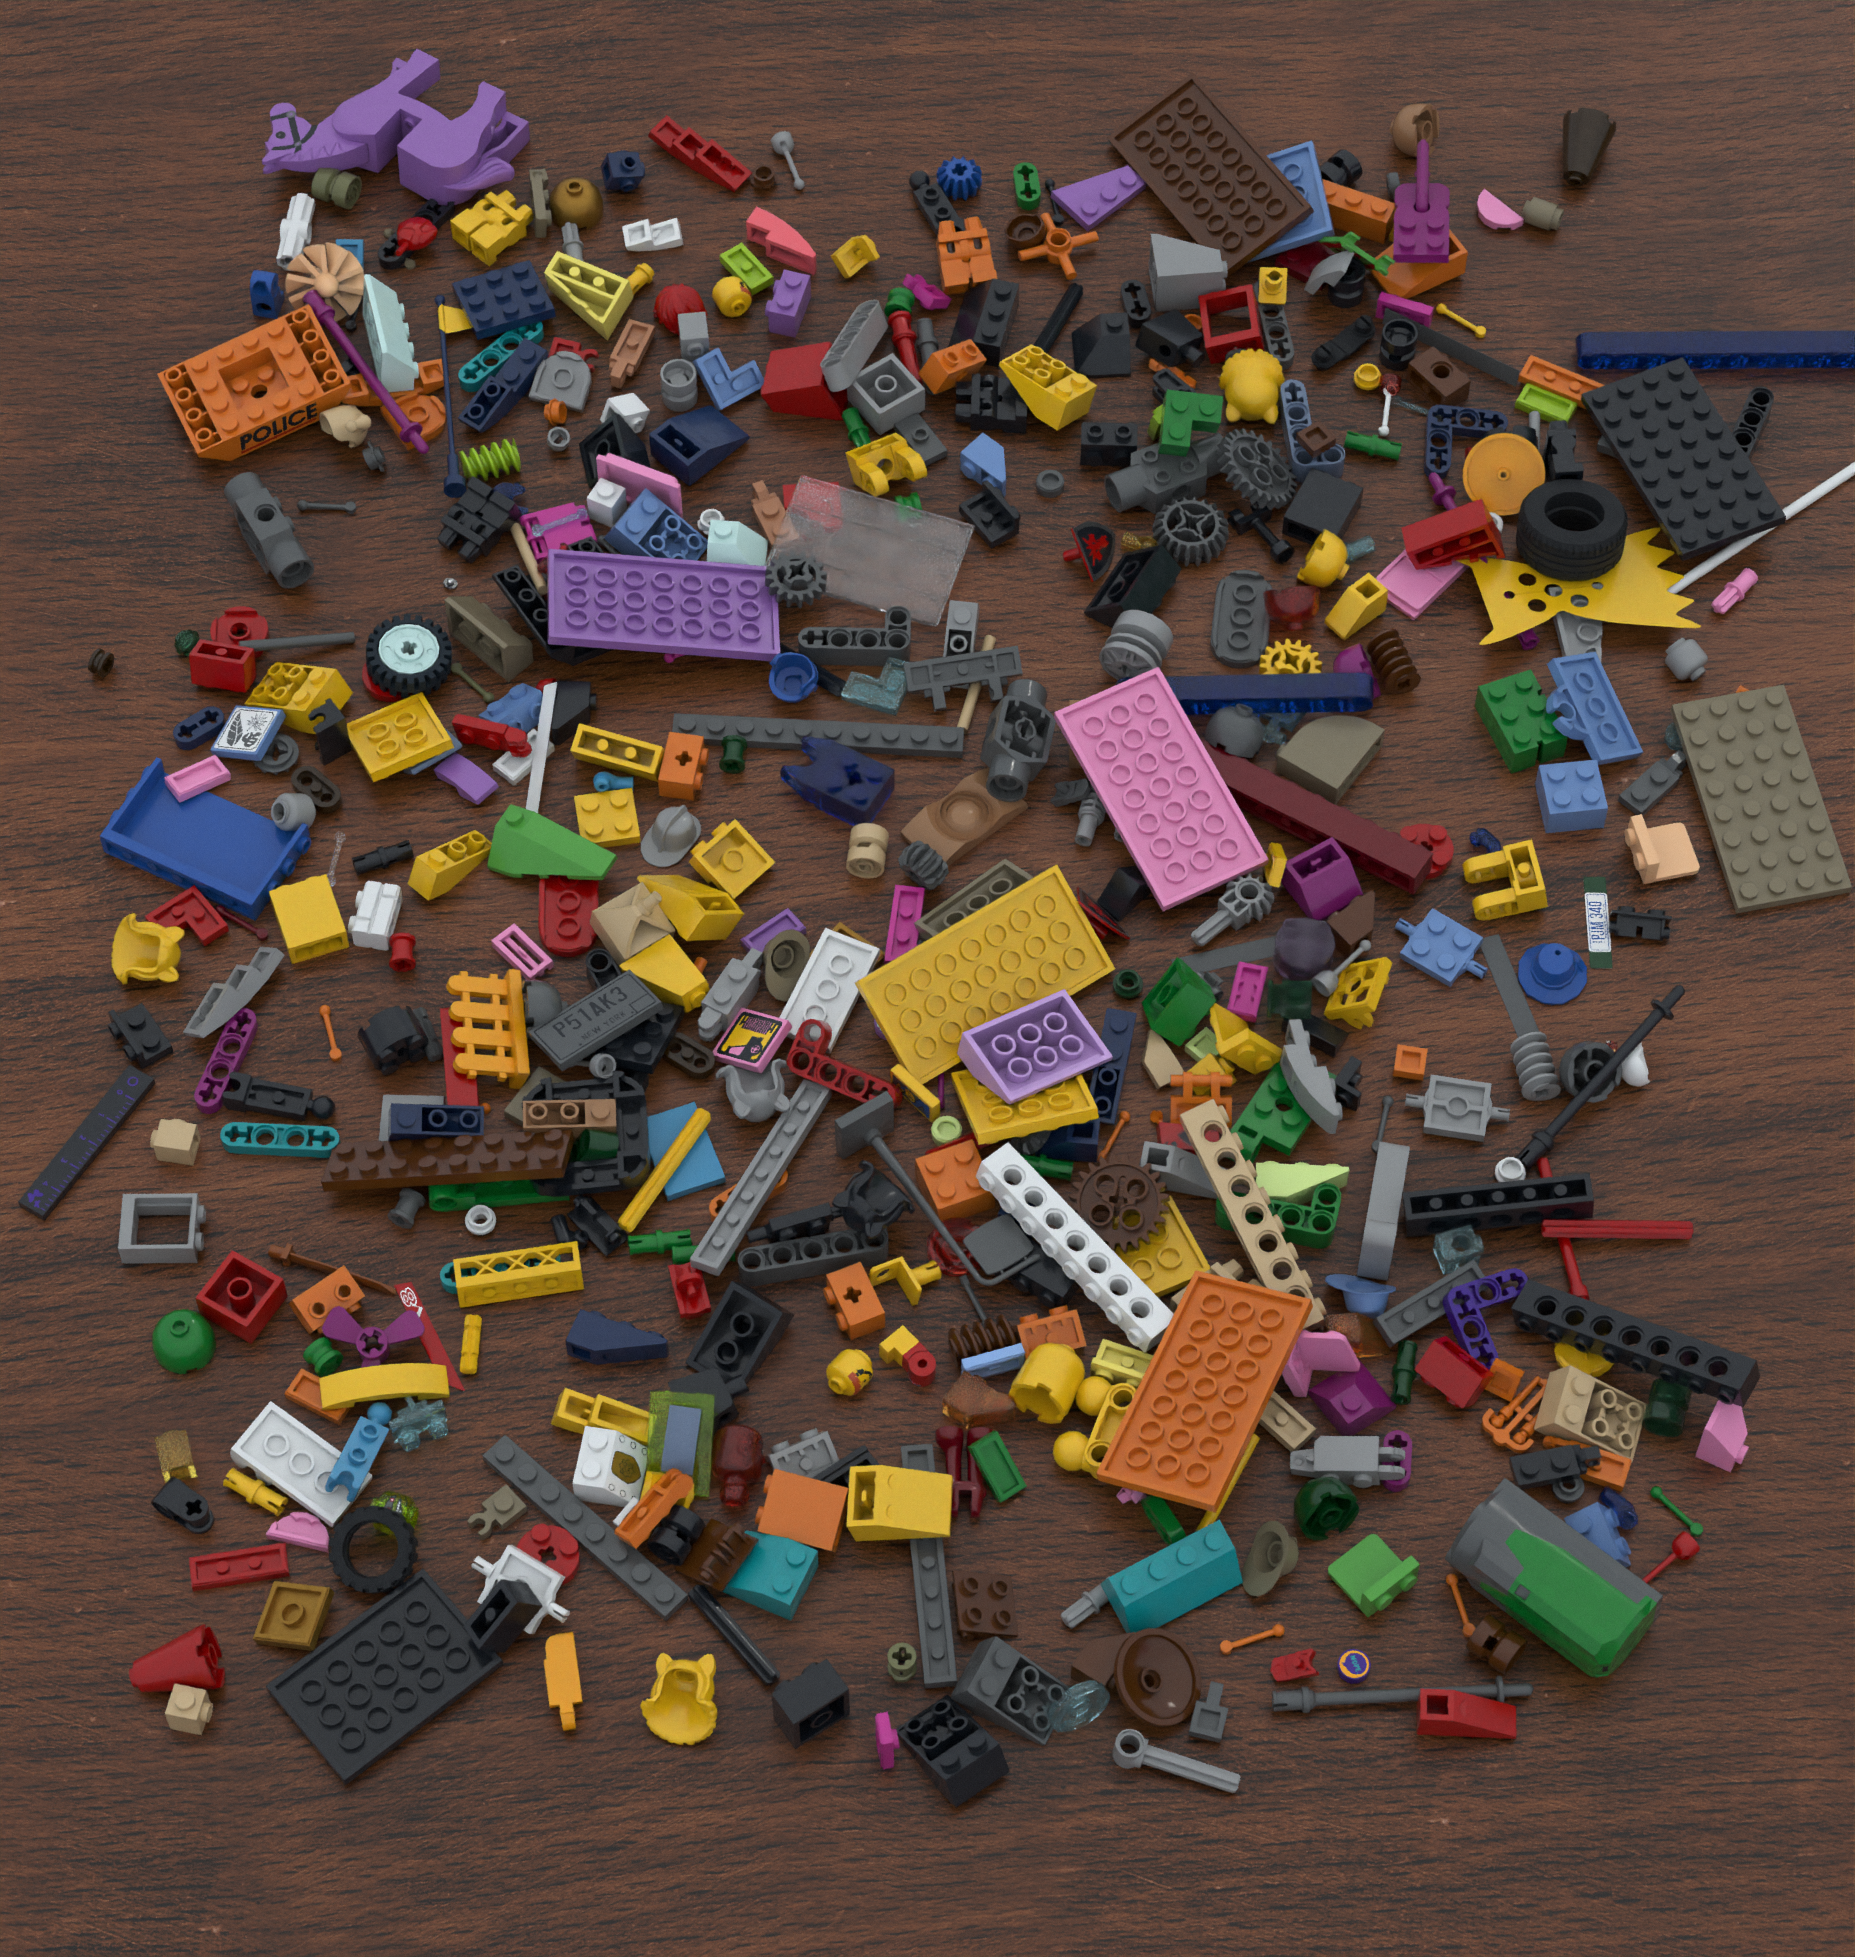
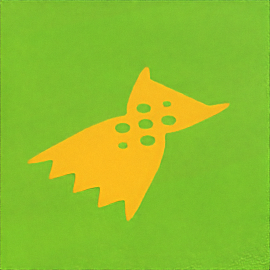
M1660 527L1627 535L1623 554L1615 567L1600 577L1584 581H1564L1551 578L1539 573L1529 564L1487 557V563L1483 562L1480 558L1478 562L1471 563L1469 558L1455 560L1472 568L1494 628L1483 638L1480 645L1492 644L1515 636L1551 619L1560 611H1566L1584 618L1621 624L1674 628H1700L1701 625L1676 615L1678 611L1693 603L1694 600L1667 591L1671 586L1683 579L1684 576L1657 567L1675 554L1674 551L1648 544L1660 532ZM1525 573L1535 576L1536 583L1531 586L1523 585L1518 580L1519 576ZM1600 582L1603 588L1595 589L1592 587V584ZM1549 584H1555L1561 587L1562 594L1556 597L1549 596L1545 593L1544 588ZM1510 591L1513 592L1515 596L1514 598L1508 599L1504 597V593ZM1574 595H1583L1588 599V605L1577 607L1571 603L1570 599ZM1534 599L1542 600L1546 604V608L1541 612H1535L1528 607V603Z

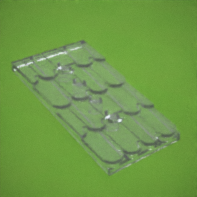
M801 475L765 566H770L772 558L778 560L780 552L789 556L790 550H794L796 555H800L802 551H805V557L809 558L815 555V563L823 562V571H827L826 590L822 594L839 600L844 599L886 613L892 606L901 605L908 608L912 621L936 627L940 622L975 525Z

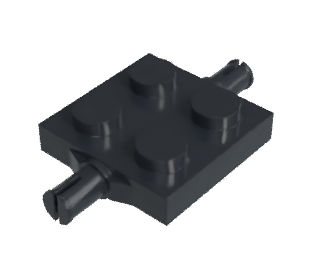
M828 1202L772 1218L763 1227L746 1231L749 1244H751L752 1242L767 1238L768 1243L771 1244L794 1240L806 1235L807 1237L822 1235L826 1233L825 1230L829 1229L831 1221L842 1217V1209L834 1206L830 1207Z

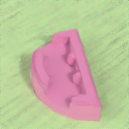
M1486 189L1479 194L1477 201L1478 217L1485 225L1496 230L1498 227L1515 230L1523 226L1524 219Z
M307 1512L290 1513V1516L272 1523L266 1533L267 1539L329 1553L330 1539L326 1527L318 1517Z

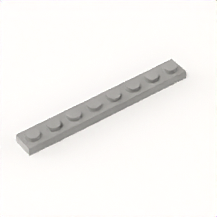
M805 1079L802 1081L789 1102V1111L781 1114L691 1256V1267L716 1276L721 1274L746 1234V1231L753 1223L832 1097L830 1088Z

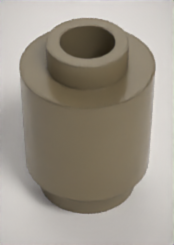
M1533 197L1531 201L1527 200L1522 211L1525 223L1548 231L1551 229L1558 230L1564 214V209L1559 208L1558 204L1537 197Z

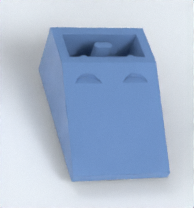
M647 488L632 501L603 538L622 555L696 561L707 549L708 540Z

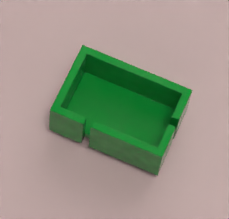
M1531 669L1478 686L1475 708L1511 774L1535 766L1539 748L1538 744L1540 743L1538 756L1540 764L1563 757L1568 737L1564 736L1553 726L1552 723L1558 717L1555 712L1552 714L1547 713V697L1545 694L1541 695L1542 688Z

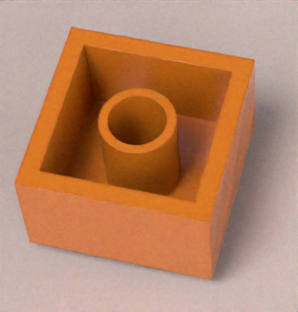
M973 1139L915 1159V1178L924 1198L944 1225L995 1208V1197L990 1191L984 1190L976 1178L982 1159Z

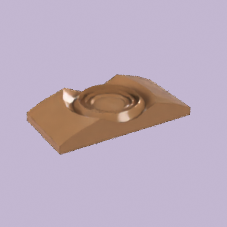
M986 768L964 778L940 801L926 805L902 829L900 836L910 845L916 841L928 844L930 848L936 850L942 856L943 861L949 866L1026 810L1028 804L1023 799L1015 802H1005L991 796L986 789L990 768Z

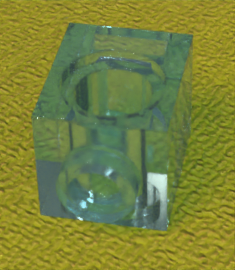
M1467 1225L1436 1234L1433 1251L1443 1275H1446L1472 1260L1479 1266L1484 1246L1480 1235H1475L1472 1226ZM1454 1247H1462L1466 1251H1457Z

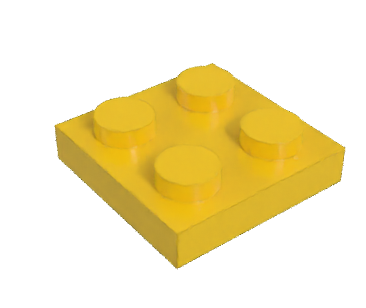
M632 788L574 796L581 837L602 848L641 843Z

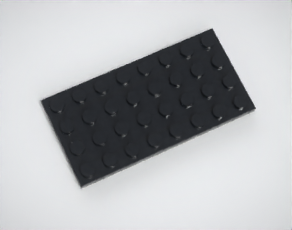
M1683 357L1581 395V402L1682 561L1785 523L1786 515Z

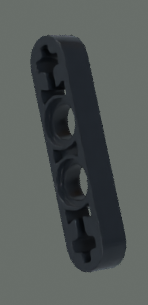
M430 198L411 218L421 217L429 219L438 230L455 213V202H448L447 207L440 205L441 207L438 209V202ZM397 231L378 249L379 264L387 270L399 268L407 257H411L417 251H405L400 257L395 254L397 250L396 245L399 248Z

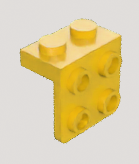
M1217 1003L1213 1004L1209 1009L1211 1014L1209 1020L1215 1031L1217 1039L1215 1046L1221 1057L1227 1058L1237 1064L1238 1067L1254 1075L1268 1070L1274 1064L1280 1062L1281 1048L1249 1030L1247 1022Z

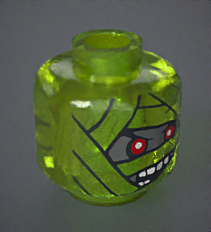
M387 1490L379 1498L375 1497L370 1505L389 1508L403 1515L407 1523L412 1525L413 1529L417 1523L419 1508L415 1507V1501L410 1496ZM373 1523L376 1530L395 1536L388 1526L381 1523Z

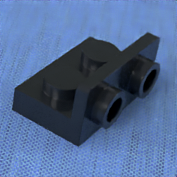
M143 1003L119 1016L114 1009L108 1012L111 1023L107 1024L112 1036L115 1040L121 1039L125 1045L122 1048L130 1062L136 1060L141 1069L173 1052L172 1045Z

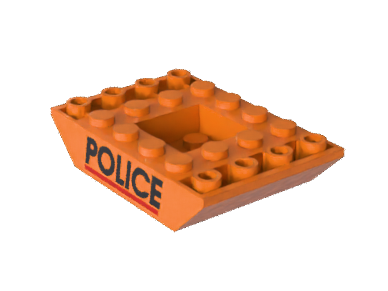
M309 304L157 374L198 457L233 461L319 421L320 412L339 406L352 387ZM259 391L267 392L261 398H254V395Z

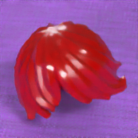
M683 283L672 284L663 288L655 300L653 316L659 318V324L663 323L670 332L679 335L678 314L706 312L699 293L695 289Z

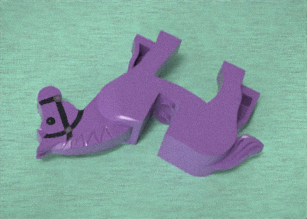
M416 49L408 62L399 58L392 62V71L387 79L344 101L333 114L317 125H311L305 119L297 117L296 109L290 103L274 105L270 110L272 135L269 141L265 142L266 156L262 159V164L265 165L263 173L269 174L282 169L298 172H317L319 168H335L340 171L354 167L379 173L398 153L401 185L427 200L430 198L436 200L438 205L448 206V202L454 201L455 205L469 200L479 189L511 181L514 178L515 171L509 163L530 141L529 122L506 110L505 91L484 81L478 87V95L473 106L466 113L451 121L430 106L415 100V98L440 80L439 59ZM502 118V121H501L500 125L496 128V125L498 124V122H499L500 119Z

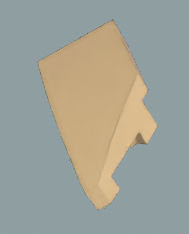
M1149 1030L1140 1062H1142L1158 1090L1170 1083V1075H1182L1184 1070L1160 1034Z

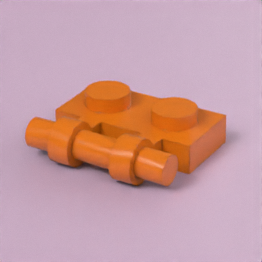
M1183 1072L1182 1075H1170V1086L1183 1088L1182 1095H1170V1123L1181 1124L1180 1114L1214 1099L1217 1107L1223 1105L1230 1119V1122L1226 1124L1228 1128H1232V1096L1220 1095V1087H1232V1075H1220V1072H1210V1075H1193L1192 1072ZM1193 1087H1210V1095H1192Z

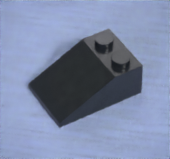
M732 1281L685 1363L699 1372L717 1368L724 1382L741 1374L747 1384L779 1343L794 1314L746 1284Z

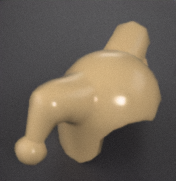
M343 403L337 407L320 412L319 415L321 429L325 433L333 434V437L339 441H349L350 448L359 446L366 438L368 428L371 427L370 417L364 415L355 405Z

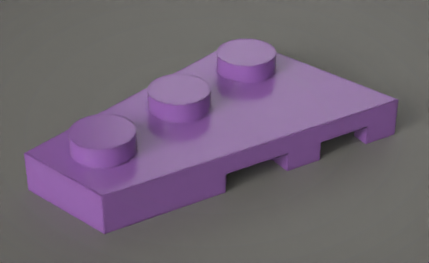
M1125 166L1053 190L1051 198L1088 232L1145 190L1146 184L1133 169Z

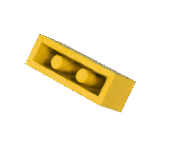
M580 723L570 750L575 759L658 782L665 752L662 746Z

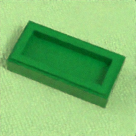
M993 1430L968 1446L973 1459L997 1502L1001 1503L1027 1487L997 1431Z

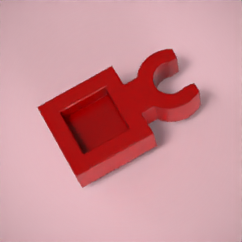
M554 337L548 358L557 354V352L568 351L579 355L586 362L591 357L598 359L599 354L594 349L581 351L582 345L579 342ZM587 364L590 372H594V365Z

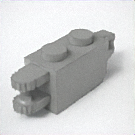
M751 948L742 961L732 957L701 1002L702 1013L698 1020L700 1039L710 1042L711 1040L713 1041L721 1030L726 1032L740 1009H746L759 988V977L762 973L759 968L763 963L762 952Z
M1320 1436L1314 1442V1449L1291 1451L1290 1470L1293 1475L1313 1477L1315 1479L1319 1477H1333L1345 1482L1346 1485L1368 1488L1372 1485H1380V1480H1399L1404 1478V1468L1395 1465H1380V1462L1405 1460V1451L1399 1447H1380L1379 1436Z

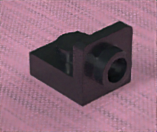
M1351 1056L1334 1080L1336 1086L1335 1099L1336 1102L1341 1103L1342 1107L1356 1111L1360 1106L1362 1093L1356 1090L1363 1078V1075L1360 1074L1362 1061Z

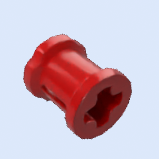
M402 932L391 935L389 945L392 947V957L389 959V967L398 972L413 970L416 966V960L413 958V948L416 945L415 936Z

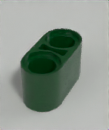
M586 1128L574 1141L568 1162L615 1158L619 1146L618 1135L612 1132Z

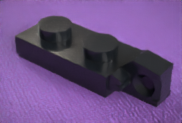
M1567 1445L1512 1456L1509 1458V1465L1516 1486L1521 1490L1579 1479L1580 1475L1587 1473L1588 1467L1600 1465L1602 1457L1598 1446L1581 1449L1580 1445Z

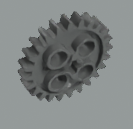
M1244 428L1240 431L1234 429L1217 445L1219 449L1216 451V454L1220 456L1217 462L1223 465L1220 471L1228 474L1226 481L1235 484L1233 486L1234 491L1238 489L1242 491V498L1250 497L1251 504L1257 501L1262 509L1265 506L1269 510H1272L1274 507L1280 509L1296 494L1294 489L1298 485L1294 480L1297 477L1290 473L1292 467L1285 463L1288 458L1281 457L1279 455L1280 449H1274L1271 440L1266 443L1262 434L1256 437L1253 430L1247 433Z

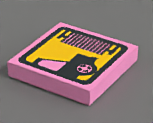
M741 1008L712 1051L715 1061L762 1074L791 1030L792 1025L789 1020Z

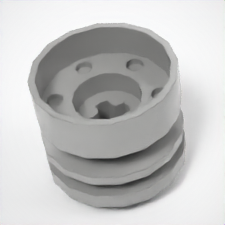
M1141 610L1124 611L1118 616L1111 630V635L1100 652L1099 661L1103 669L1110 676L1120 682L1127 681L1156 667L1161 668L1162 660L1167 656L1173 644V634L1161 619Z

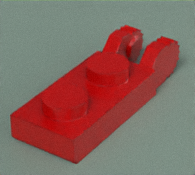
M461 714L455 715L452 720L458 740L465 744L481 745L492 750L510 751L513 757L524 758L530 756L532 747L527 742L528 736L526 732L522 731V729L519 730L506 724Z

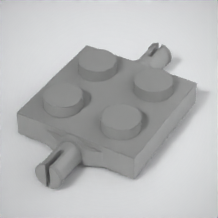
M1431 1075L1429 1088L1425 1096L1406 1094L1405 1106L1423 1108L1425 1117L1423 1133L1484 1142L1486 1126L1490 1118L1508 1122L1510 1109L1492 1107L1490 1098L1492 1083Z

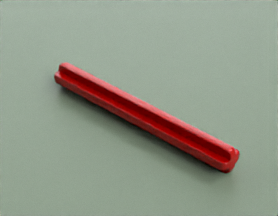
M1543 1219L1541 1235L1543 1237L1690 1239L1693 1235V1224L1691 1221Z

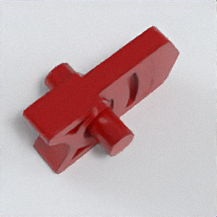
M1310 1648L1276 1657L1272 1660L1270 1672L1279 1683L1318 1676L1319 1672L1312 1665L1316 1651Z

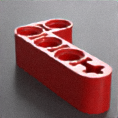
M808 1019L800 1025L787 1057V1065L793 1073L863 1103L877 1097V1094L872 1093L874 1090L889 1093L893 1099L894 1109L901 1104L903 1095L900 1087L896 1084L825 1054L832 1038V1029L827 1022ZM814 1025H818L821 1029V1036L817 1041H813L810 1038V1030ZM803 1053H806L810 1062L808 1067L803 1070L800 1068L798 1060ZM830 1065H834L837 1070V1075L832 1081H829L825 1074L827 1067ZM858 1076L864 1080V1088L859 1093L853 1089V1081Z

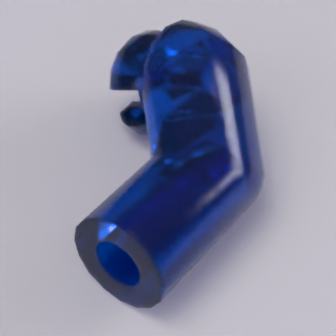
M1477 828L1476 831L1470 833L1469 839L1471 844L1475 847L1483 845L1487 849L1488 854L1502 850L1501 842L1486 828Z
M1608 1486L1605 1487L1598 1499L1614 1510L1621 1528L1625 1530L1634 1528L1638 1523V1515L1633 1504Z

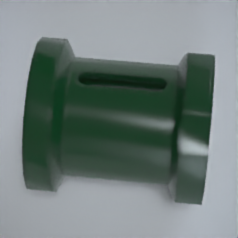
M738 735L725 736L721 742L724 751L723 758L719 761V767L726 773H741L745 769L743 755L748 745L746 739Z

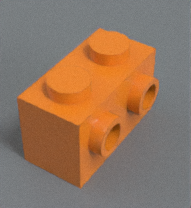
M344 1265L291 1300L288 1304L308 1334L315 1330L322 1334L323 1324L334 1307L341 1306L349 1314H352L361 1307L358 1301L364 1298L365 1295Z

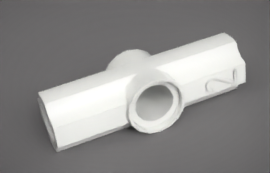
M297 193L296 196L291 198L287 218H283L281 222V242L276 261L277 265L281 266L285 271H292L287 270L289 263L301 253L304 255L302 249L306 245L309 246L311 242V221L315 209V199L305 193Z

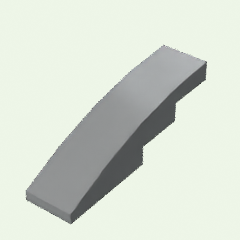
M260 946L248 966L237 964L225 984L213 983L183 1033L186 1036L204 1038L226 1023L266 983L285 955L277 948Z

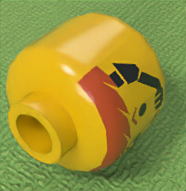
M738 277L722 278L712 290V298L716 306L726 317H738L744 314L752 304V295L749 289Z
M858 1349L841 1351L826 1369L829 1387L837 1394L847 1396L858 1394L873 1377L871 1359L867 1354Z

